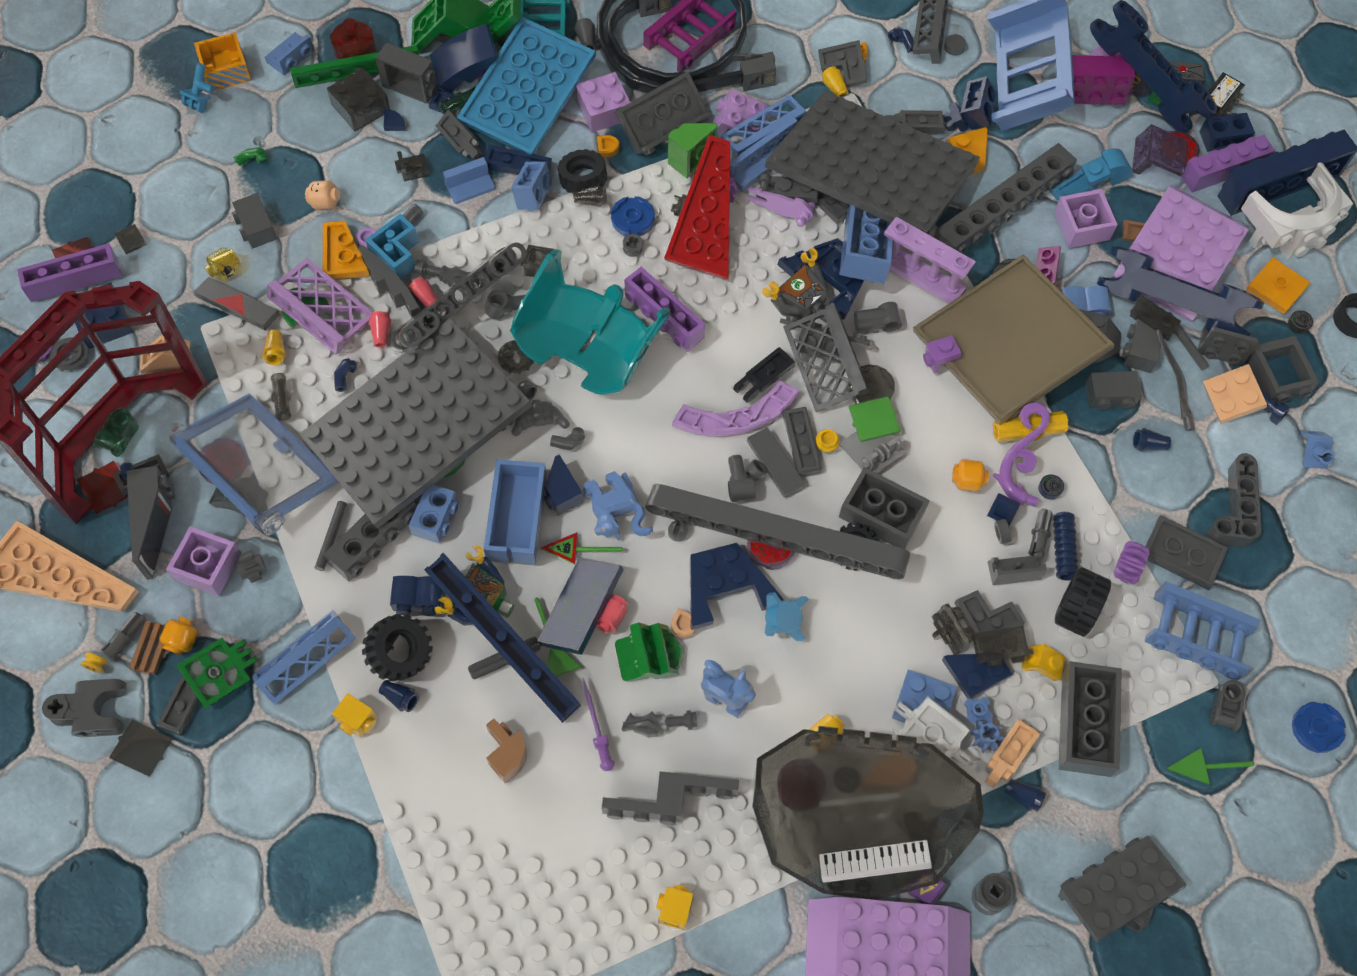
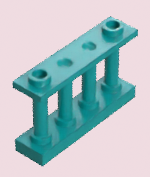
M521 0V17L533 22H561L560 30L552 31L566 37V8H570V0ZM529 6H561V14H528V12H525V9H529Z

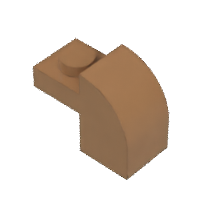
M493 718L486 724L489 734L500 746L486 759L488 765L506 784L523 768L527 757V750L520 731H517L510 737L512 732L504 722L499 724Z

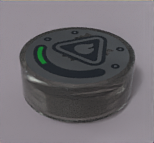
M1295 311L1288 319V327L1297 334L1307 333L1313 325L1312 316L1305 311Z

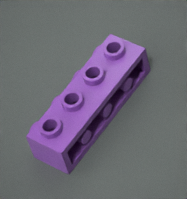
M1265 135L1250 137L1244 142L1233 143L1224 149L1213 150L1204 156L1191 158L1187 162L1181 177L1193 193L1226 181L1229 172L1234 167L1247 165L1258 158L1269 157L1275 152V149Z
M109 243L17 269L20 286L30 302L122 277L118 258Z
M642 266L624 279L626 299L632 304L635 303L645 317L651 318L655 322L658 318L656 313L660 309L665 307L671 309L670 313L672 314L661 328V331L668 333L678 347H683L689 352L705 338L706 324Z

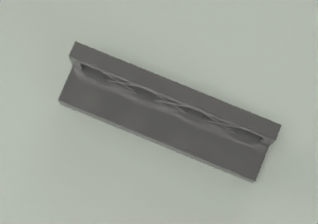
M920 0L913 54H930L932 64H938L941 61L948 0ZM932 8L934 12L929 16L923 13L927 9ZM929 23L932 28L927 32L923 31L921 28ZM925 39L930 42V46L919 47V44Z

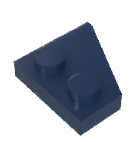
M999 653L946 655L942 659L967 699L979 696L1011 678L1013 675Z

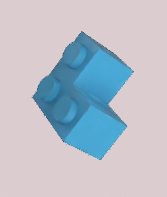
M399 214L366 238L365 242L367 248L381 258L403 280L414 272L413 256L408 250L419 242L415 227L402 214Z

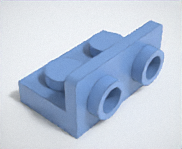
M294 32L265 56L266 63L282 75L287 74L290 68H295L297 64L310 56L314 51L311 38L308 35L301 37Z

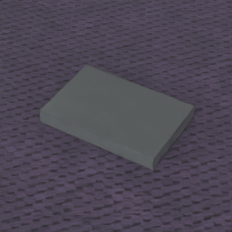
M1162 515L1158 517L1145 545L1150 553L1147 561L1207 590L1212 587L1228 550V547Z

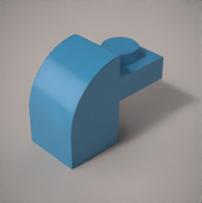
M1117 148L1102 151L1101 157L1081 166L1090 187L1109 179L1113 186L1133 177L1132 168L1124 153Z

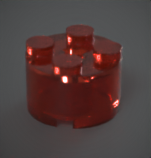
M347 18L343 23L335 27L330 34L336 60L377 52L372 29L361 21Z

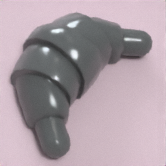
M536 399L533 400V406L515 420L511 433L513 436H519L522 430H526L528 427L544 426L545 424L552 423L567 429L570 423L563 416L562 412L552 405V402Z

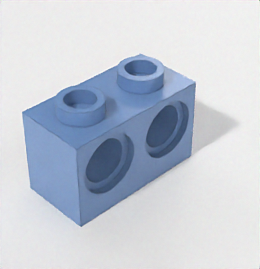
M525 162L511 187L518 210L533 211L538 210L552 185L546 162Z
M432 485L423 492L409 523L411 534L439 544L442 537H446L448 534L451 516L456 515L459 508V501L455 491ZM439 501H445V502H446V503H445L444 505H442V506H436V505H435V504H436L437 502H439ZM429 522H436L435 526L426 527Z

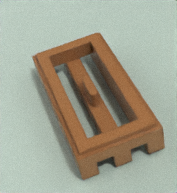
M150 621L145 622L129 666L131 671L151 675L157 674L165 649L162 648L164 644L160 641L150 668H147L153 654L159 632L163 631L164 625L160 623L153 624Z

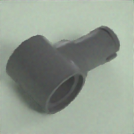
M501 290L491 291L487 297L485 312L492 319H500L505 313L517 310L525 295L510 296V294H506ZM493 303L500 304L501 306H495Z
M730 456L728 458L731 472L730 481H728L730 501L755 499L754 480L745 473L742 456Z

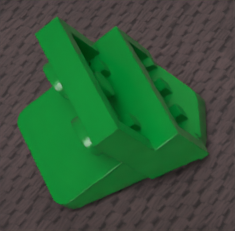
M638 622L629 625L631 630L629 636L616 640L615 649L623 681L632 682L647 678L661 679L679 675L678 670L681 666L684 649L670 632L669 626L661 623L646 625Z

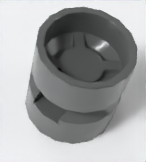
M999 873L986 875L972 891L974 907L985 915L1000 913L1012 902L1014 897V888L1011 881Z

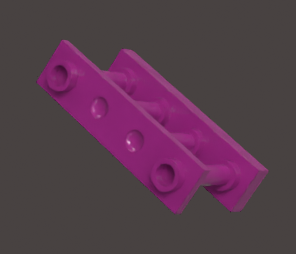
M681 0L643 32V45L649 51L656 45L662 46L677 58V71L682 72L686 68L691 67L696 59L723 36L735 29L737 11L732 10L727 16H724L707 4L706 0ZM698 10H703L718 21V23L710 28L693 14ZM688 21L703 32L704 35L697 40L679 26L683 22ZM670 33H674L688 43L690 47L683 52L666 40L665 37Z

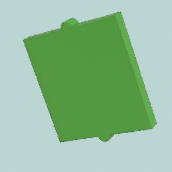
M888 396L848 407L853 419L852 426L856 428L860 442L900 433L896 419L897 413L893 411Z

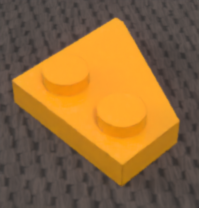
M986 127L948 137L947 143L980 157L978 165L971 174L984 171L987 147Z

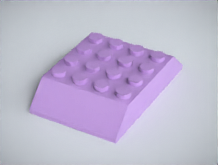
M1171 184L1129 249L1152 256L1154 258L1151 266L1152 269L1212 291L1250 226ZM1122 261L1112 278H1119L1124 274L1125 266ZM1140 292L1144 297L1191 323L1197 315L1193 311Z
M846 897L809 899L805 976H970V913L943 905Z

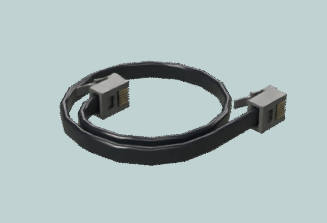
M603 0L597 13V39L600 53L611 73L616 72L619 80L631 89L644 93H649L685 73H665L640 65L623 52L614 36V30L618 21L627 13L638 9L640 17L668 12L672 9L671 0H624L612 11L607 22L608 43L619 63L637 77L631 75L615 62L605 44L604 21L612 4L617 0ZM731 0L739 13L740 30L733 47L715 63L689 72L698 92L739 83L742 84L743 91L745 92L772 86L776 83V66L773 51L763 54H739L747 36L746 8L742 0ZM733 61H741L739 71L720 74Z

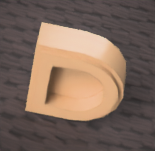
M678 608L672 619L671 630L678 638H689L696 631V629L691 630L690 613Z

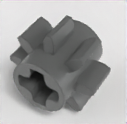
M251 550L240 554L241 561L236 562V567L241 579L248 578L251 583L261 580V573L267 571L261 554L254 555Z

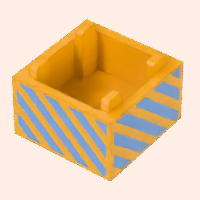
M236 32L194 43L199 62L206 65L204 72L205 81L213 85L215 90L251 81Z

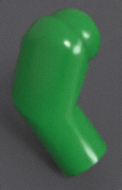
M258 147L248 148L233 158L237 165L241 166L253 158H256L258 163H262L267 160L268 156L263 148Z

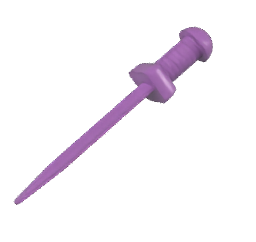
M583 678L586 699L597 738L593 739V743L601 759L599 766L603 771H611L615 766V761L611 760L609 753L608 736H602L593 701Z

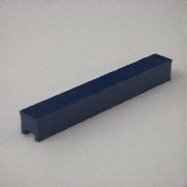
M444 553L433 564L424 569L562 723L582 706Z

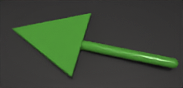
M1200 748L1171 765L1167 770L1210 785L1207 769L1252 767L1254 762L1205 764L1202 749Z

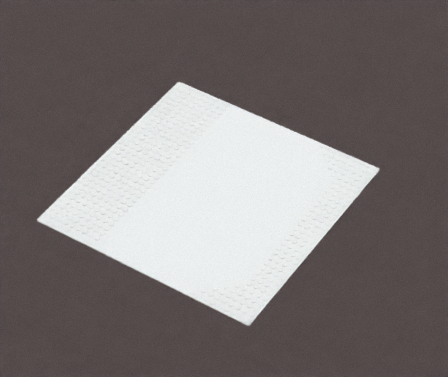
M853 93L841 96V98L862 106ZM733 136L730 139L736 145L743 140V137ZM668 159L605 181V185L600 190L594 191L591 194L574 195L570 193L542 203L538 210H522L409 251L413 256L414 264L417 259H425L428 265L441 268L445 265L453 268L457 266L465 272H472L484 260L503 247H507L512 243H520L525 247L527 256L521 264L497 280L454 314L451 319L511 379L516 387L522 381H529L537 386L536 395L530 400L531 403L536 399L552 402V405L556 406L569 421L570 426L567 429H563L558 424L554 425L553 423L545 424L544 426H533L522 430L519 436H513L511 431L515 425L514 420L511 426L508 425L506 427V430L500 431L466 458L464 465L456 473L446 478H441L434 484L455 491L459 501L456 515H452L450 518L448 534L446 537H442L439 544L412 535L409 525H406L400 531L397 539L389 542L382 549L381 554L376 559H371L365 565L363 572L358 577H353L350 581H347L328 563L324 571L314 568L337 502L344 501L347 503V507L334 543L365 514L339 482L273 522L311 627L334 610L356 637L327 661L325 665L339 702L349 693L373 709L377 716L375 719L376 723L369 733H364L361 738L356 734H353L352 737L441 976H593L820 871L819 854L870 848L908 830L904 818L906 813L918 811L921 821L924 823L939 816L946 808L950 809L953 806L956 808L1008 784L1010 779L1017 780L1058 761L1062 676L1061 680L1053 681L1036 670L1024 671L1021 667L1024 659L1023 656L1028 646L1046 644L1066 657L1064 668L1070 661L1122 668L1120 731L1205 693L1218 685V679L1211 669L1202 668L1195 662L1180 659L1173 653L1156 649L1151 644L1145 642V637L1154 628H1159L1164 605L1153 599L1155 591L1160 586L1147 565H1145L1143 573L1136 584H1127L1115 578L1114 570L1125 543L1131 541L1065 433L1045 435L1041 439L1031 442L1025 448L1036 455L1037 463L1032 472L1026 474L1019 472L1016 464L1023 463V459L1018 457L1014 461L1012 479L1017 486V483H1021L1022 489L1027 491L1028 495L1038 497L1039 499L1036 507L1025 503L1019 506L1009 526L1011 542L1006 544L999 543L994 527L996 520L988 517L987 514L998 493L1006 497L1008 496L1003 491L999 482L993 477V474L1000 475V466L1003 458L1009 449L1021 439L997 442L993 435L995 419L944 364L939 365V372L935 374L931 367L925 365L923 354H925L926 345L913 332V327L948 305V303L890 270L884 284L864 280L846 318L842 321L848 336L853 337L854 333L867 336L866 341L871 342L870 346L851 342L870 393L863 396L858 395L819 412L815 411L783 328L787 324L779 323L780 318L786 319V316H782L771 302V297L763 296L762 290L766 287L770 289L767 283L772 281L776 282L780 287L791 277L777 265L781 257L786 256L788 258L794 256L796 252L802 250L804 252L809 251V249L816 245L836 238L843 242L845 219L836 224L816 204L813 209V218L806 222L803 227H799L796 224L798 219L777 214L760 204L756 205L746 198L747 195L756 197V194L747 191L748 188L743 192L737 189L735 200L733 203H730L729 281L665 261L666 251L695 175L694 172L688 178H685L668 164ZM773 170L768 173L771 176L786 177ZM757 181L749 188H759L760 184ZM769 186L768 189L774 190V187ZM637 196L648 200L653 206L655 221L651 230L640 236L643 241L641 254L636 257H630L623 252V239L625 236L618 233L612 225L611 210L620 199ZM936 225L928 235L934 237L935 231L938 229ZM630 243V244H629V247H630V245L632 246V248H635V247H636V245H634V243ZM901 245L900 249L912 254L910 249ZM513 247L512 249L516 253V258L520 259V249H518L517 247ZM557 249L562 251L561 266L565 284L579 286L603 296L606 289L613 284L619 285L625 293L624 279L642 266L706 324L705 338L687 352L683 347H678L668 333L660 330L649 345L630 383L622 391L601 395L581 387V383L588 375V372L559 356H553L546 363L540 365L521 351L510 331L517 310L505 313L500 319H492L486 314L485 306L489 293L494 290H501L506 294H510V296L526 295L546 255ZM920 256L921 261L931 266V261ZM940 267L939 271L951 277L952 273ZM412 272L402 282L408 288L415 279L422 276ZM427 273L423 276L425 280L429 281L437 298L451 288L448 284L440 281L438 276ZM371 276L337 279L335 281L372 312L383 311L390 314L392 324L387 346L383 348L373 346L370 324H368L343 345V350L335 355L298 323L290 327L284 320V311L272 301L265 302L264 304L277 309L280 316L266 330L258 328L234 315L202 325L201 332L228 404L250 393L318 458L299 434L412 348L398 350L392 346L391 334L411 317L405 305L399 308L395 307L388 291L381 294L378 293ZM968 276L964 280L960 278L959 282L967 286L965 293L974 287ZM825 280L827 297L824 305L827 306L840 292ZM317 284L318 291H331V287L328 284ZM315 285L304 288V290L315 291ZM456 290L455 298L459 302H462L463 295L460 291ZM625 294L623 295L621 302L623 307L638 316L647 327L654 323L651 318L643 315L635 303H630L626 299ZM325 297L329 305H332V297ZM335 298V305L348 306V301L345 298ZM414 298L421 312L426 307ZM885 302L897 303L902 321L900 329L893 332H884L882 329L858 332L855 329L854 311L878 308V306ZM493 303L495 306H501L500 304ZM443 305L437 308V312L441 316H444L446 312ZM319 311V316L322 319H332V311ZM335 311V319L349 320V312ZM352 312V320H363L366 317L362 312ZM816 319V323L822 324L821 329H825L826 319ZM336 325V330L343 336L350 331L347 325ZM802 328L791 330L794 339L799 340ZM270 330H278L282 333L286 357L279 365H269L262 357L267 333ZM594 330L592 336L582 348V351H585L587 349L589 344L596 336L597 331ZM398 333L396 335V342L398 345L403 346L399 341ZM778 347L783 349L796 362L791 370L778 379L799 389L798 396L788 409L807 408L814 440H816V436L820 431L831 429L838 435L839 443L856 432V428L852 426L853 419L848 407L888 396L893 411L897 413L896 419L900 428V433L892 434L891 436L899 435L902 438L903 443L901 447L906 453L877 474L930 500L923 518L905 548L911 554L905 577L903 579H892L859 569L854 571V568L851 567L848 570L845 569L846 566L844 565L840 566L837 563L796 552H791L788 558L781 562L771 563L770 558V563L766 564L757 559L753 552H751L750 542L754 541L685 523L688 532L684 540L677 542L670 539L668 527L675 520L652 514L645 509L654 484H663L731 502L728 492V481H730L729 478L731 477L728 458L732 455H741L746 473V467L752 460L756 459L759 461L747 443V437L768 427L795 467L782 414L767 425L744 434L722 437L704 436L689 433L672 426V422L683 404L699 410L712 411L713 413H728V411L756 404L770 392L778 380L762 393L759 392L748 403L743 400V396L754 386L749 383L745 389L738 393L733 390V387L746 375V372ZM802 352L800 354L801 359L810 362L813 356ZM816 357L814 365L825 368L828 359ZM350 358V360H355L357 369L354 373L348 372L346 375L347 390L343 392L335 391L334 371L343 359ZM832 361L828 370L840 374L843 368L842 361L841 363ZM812 367L808 375L809 381L818 384L823 372ZM845 371V373H844L843 376L846 377V378H848V376H847V374H846V371ZM826 374L822 386L833 390L838 378ZM841 380L836 392L844 395L853 391L849 382ZM820 389L816 396L818 404L827 402L831 393ZM1043 397L1035 401V403L1045 406L1049 413H1052ZM245 411L234 417L268 511L319 481L291 452L282 456L273 448V444L279 440L250 412ZM1020 412L1012 418H1017L1020 415ZM575 427H580L584 430L585 439L583 443L572 450L550 446L552 435L567 437ZM840 445L835 451L829 453L817 448L822 472L801 476L805 482L803 488L783 497L767 473L763 478L754 481L755 499L731 503L840 531L843 525L847 527L849 523L839 518L842 504L862 470ZM560 454L582 493L584 489L583 483L593 479L598 483L603 493L611 491L613 487L607 484L605 480L606 474L615 471L621 476L622 473L626 472L632 482L633 491L645 510L646 515L640 526L642 528L652 526L653 532L650 535L638 536L631 530V521L635 516L633 511L614 517L619 524L621 540L618 541L615 536H597L594 531L597 525V518L593 513L591 498H585L583 493L582 504L560 515H557L554 509L550 510L544 500L536 565L513 563L512 558H509V563L492 562L505 581L507 595L504 600L514 604V609L509 618L504 616L502 618L523 641L533 636L538 639L544 628L535 598L538 597L540 599L546 619L548 620L579 557L618 564L624 569L612 593L620 596L628 603L627 613L616 632L604 633L595 627L582 655L566 652L582 668L556 676L582 705L562 723L509 664L480 678L472 679L468 666L494 655L498 651L474 625L464 626L448 617L447 613L424 616L421 612H411V619H419L421 621L419 625L421 627L426 626L428 629L425 632L426 635H431L432 637L429 646H433V652H430L428 655L431 659L425 664L426 667L418 672L417 675L405 680L390 682L415 689L419 699L414 709L410 712H401L383 695L379 694L380 685L389 679L382 680L378 678L379 674H373L370 671L372 667L370 665L366 666L364 662L366 655H362V649L365 648V645L362 643L363 639L367 637V631L375 623L396 614V611H393L390 606L393 576H429L424 569L433 564L442 553L453 562L464 576H466L472 564L477 565V561H470L466 558V553L469 552L473 557H476L477 552L472 548L475 545L480 546L484 552L496 459L545 463L548 479L554 458ZM962 459L981 461L984 464L985 470L989 471L987 485H982L978 492L959 490L955 483H952L954 464H958ZM1049 474L1060 477L1064 483L1062 494L1054 500L1044 498L1038 490L1041 479ZM422 494L418 496L415 500H413L416 503V506L418 505ZM439 501V502H437L435 505H436V506H442V505H444L446 502H445V501ZM1041 509L1051 510L1053 516L1059 512H1070L1075 515L1076 550L1078 553L1076 556L1078 562L1076 564H1078V569L1084 567L1111 580V589L1106 603L1092 630L1085 637L1055 624L1056 611L1071 580H1061L1056 577V549L1054 548L1056 542L1054 541L1055 535L1053 531L1055 528L1053 527V516L1049 529L1051 536L1047 539L1045 555L1040 559L1041 564L1046 563L1047 571L1042 579L992 585L987 563L991 558L1008 559L1031 556L1028 554L1033 536L1031 530L1035 528L1038 511ZM429 522L426 527H433L436 525V522ZM680 526L676 527L674 534L678 535ZM372 532L368 537H376L379 532ZM578 532L577 547H622L623 551L576 552V562L574 565L541 550L540 547ZM878 538V542L889 544ZM738 543L784 600L794 601L802 596H807L809 599L800 608L802 611V622L799 629L805 637L803 641H796L786 633H775L773 636H766L764 633L766 610H761L753 589L707 600L714 619L713 625L696 629L689 638L682 639L675 636L684 649L681 666L678 670L679 675L661 679L647 678L632 682L622 680L615 642L630 635L629 625L638 622L646 625L661 623L669 626V630L673 634L671 622L678 608L691 614V554ZM361 549L353 550L350 555L359 554ZM978 590L990 611L1013 602L1025 623L1022 627L979 646L954 603L957 599ZM1173 610L1168 633L1182 638L1185 626L1175 610ZM338 627L330 634L329 642L339 643L347 635ZM399 635L393 644L394 649L390 650L387 655L393 661L402 663L408 658L409 645L406 639ZM319 646L323 656L325 647ZM541 646V649L535 652V654L547 666L550 648ZM999 653L1013 675L1011 678L973 698V700H979L982 697L989 699V711L993 715L992 724L996 727H1002L999 731V736L1005 738L1018 718L1041 733L1014 774L1008 780L1001 777L994 788L985 783V780L992 772V769L987 766L995 752L989 748L982 753V748L972 746L975 737L971 736L970 732L973 729L978 730L976 728L977 723L973 724L967 720V708L964 705L967 698L942 661L946 655ZM706 660L717 662L721 665L723 671L734 678L738 676L741 670L746 671L745 678L752 684L756 696L752 702H749L746 709H743L738 718L727 713L726 704L719 701L715 705L706 700L701 688ZM908 669L957 687L949 713L970 728V731L963 738L960 749L972 757L966 766L952 756L937 771L895 738L904 726V723L892 719ZM583 678L593 701L602 736H608L609 753L611 760L615 761V766L611 771H603L599 766L601 759L593 743V739L597 738L586 699ZM977 708L976 711L981 712V709ZM687 710H691V712H696L698 727H694L693 730H688V727H685V725L669 727L667 732L664 731L663 734H658L656 737L648 738L642 734L635 733L633 730L626 732L621 730L623 722L626 721L630 712L636 717L648 715L652 711L656 715L664 713L667 717L684 716ZM826 714L831 716L835 714L844 724L842 728L844 734L826 750L822 749L818 752L810 745L805 736L809 733L808 730ZM493 718L499 724L504 722L512 732L510 737L517 731H520L527 750V757L523 768L506 784L488 765L486 759L500 746L489 734L486 724ZM983 734V737H984V738H987V737L991 738V736H990L989 734H988V735H984V734ZM897 744L921 766L916 773L919 776L918 779L909 788L904 785L899 791L862 790L857 786L851 792H842L836 788L833 782L835 771L844 765L855 768L859 773L861 781ZM804 763L805 765L806 763L818 772L817 774L821 777L822 787L820 790L822 792L819 793V797L814 803L800 808L796 807V802L795 806H792V804H788L780 797L781 795L778 794L776 789V781L780 779L777 776L784 766L789 767V765ZM660 771L739 780L737 797L732 796L731 799H720L716 797V794L707 793L702 797L689 794V791H684L681 822H676L675 825H664L660 823V820L649 819V822H637L633 820V817L627 816L616 820L607 818V814H602L603 797L656 803ZM842 775V779L845 782L851 781L850 775ZM800 780V782L797 783L798 785L794 786L793 788L799 786L800 788V785L802 787V785L804 784H802L803 782H801ZM673 885H681L689 888L690 893H694L685 931L658 924L661 910H657L656 906L659 894H665L667 887L673 888Z

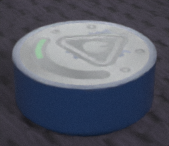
M1049 474L1041 479L1038 490L1044 498L1054 500L1062 494L1064 483L1060 477Z

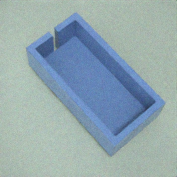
M496 459L484 543L485 557L491 562L509 563V558H512L513 563L536 565L547 479L545 463Z

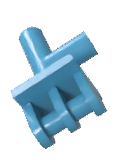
M197 63L192 89L180 90V94H182L181 102L183 105H189L191 109L197 108L198 112L203 113L206 109L207 100H211V96L202 93L201 90L212 94L215 87L203 81L206 65Z

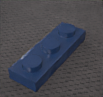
M493 145L488 146L484 157L488 168L519 175L526 161L546 162L549 171L552 166V158L535 154L531 156L525 152Z

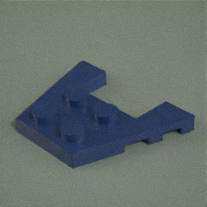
M836 238L816 245L813 248L818 253L815 263L819 264L824 279L840 292L829 304L834 303L842 320H844L864 280L839 275L843 242ZM803 250L796 252L794 256L788 258L786 256L781 257L777 263L790 276H793L804 265L809 266L808 263H804L801 260V254L804 253ZM806 251L807 256L810 259L811 255L809 251Z
M738 543L690 555L691 630L713 625L714 619L707 600L753 589L762 611L767 610L766 595L768 593L775 592L779 599L784 601L782 596Z

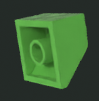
M683 123L678 129H673L668 136V164L685 178H688L698 167L709 135L718 136V125L715 123Z

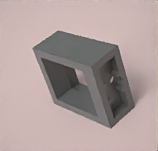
M388 43L384 45L377 55L376 62L383 87L426 104L434 96L438 86L436 85L432 60ZM399 69H400V70H403V71H405V72H408V73H410V74H413V75H415V76H418L419 78L414 77V76L409 75V74H406V73H404V72H401V71H399Z
M1296 336L1258 344L1247 359L1260 388L1265 391L1270 400L1274 399L1278 403L1287 402L1291 398L1298 396L1299 398L1307 397L1313 393V389L1319 383ZM1288 356L1300 382L1279 386L1267 360Z

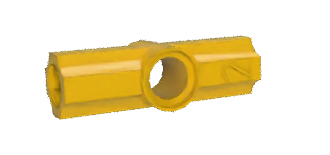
M1063 411L1049 413L1050 420L1046 429L1033 441L1039 440L1045 435L1067 432L1068 418L1066 413ZM1031 414L1029 416V422L1033 425L1031 429L1023 426L1020 415L1017 418L1007 420L1001 425L994 421V438L997 442L1022 439L1040 426L1042 418L1038 414Z

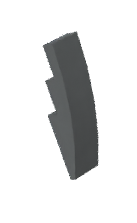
M363 245L360 246L359 250L378 293L381 294L388 291L396 308L405 305L411 318L420 312L419 306L398 275L381 258Z

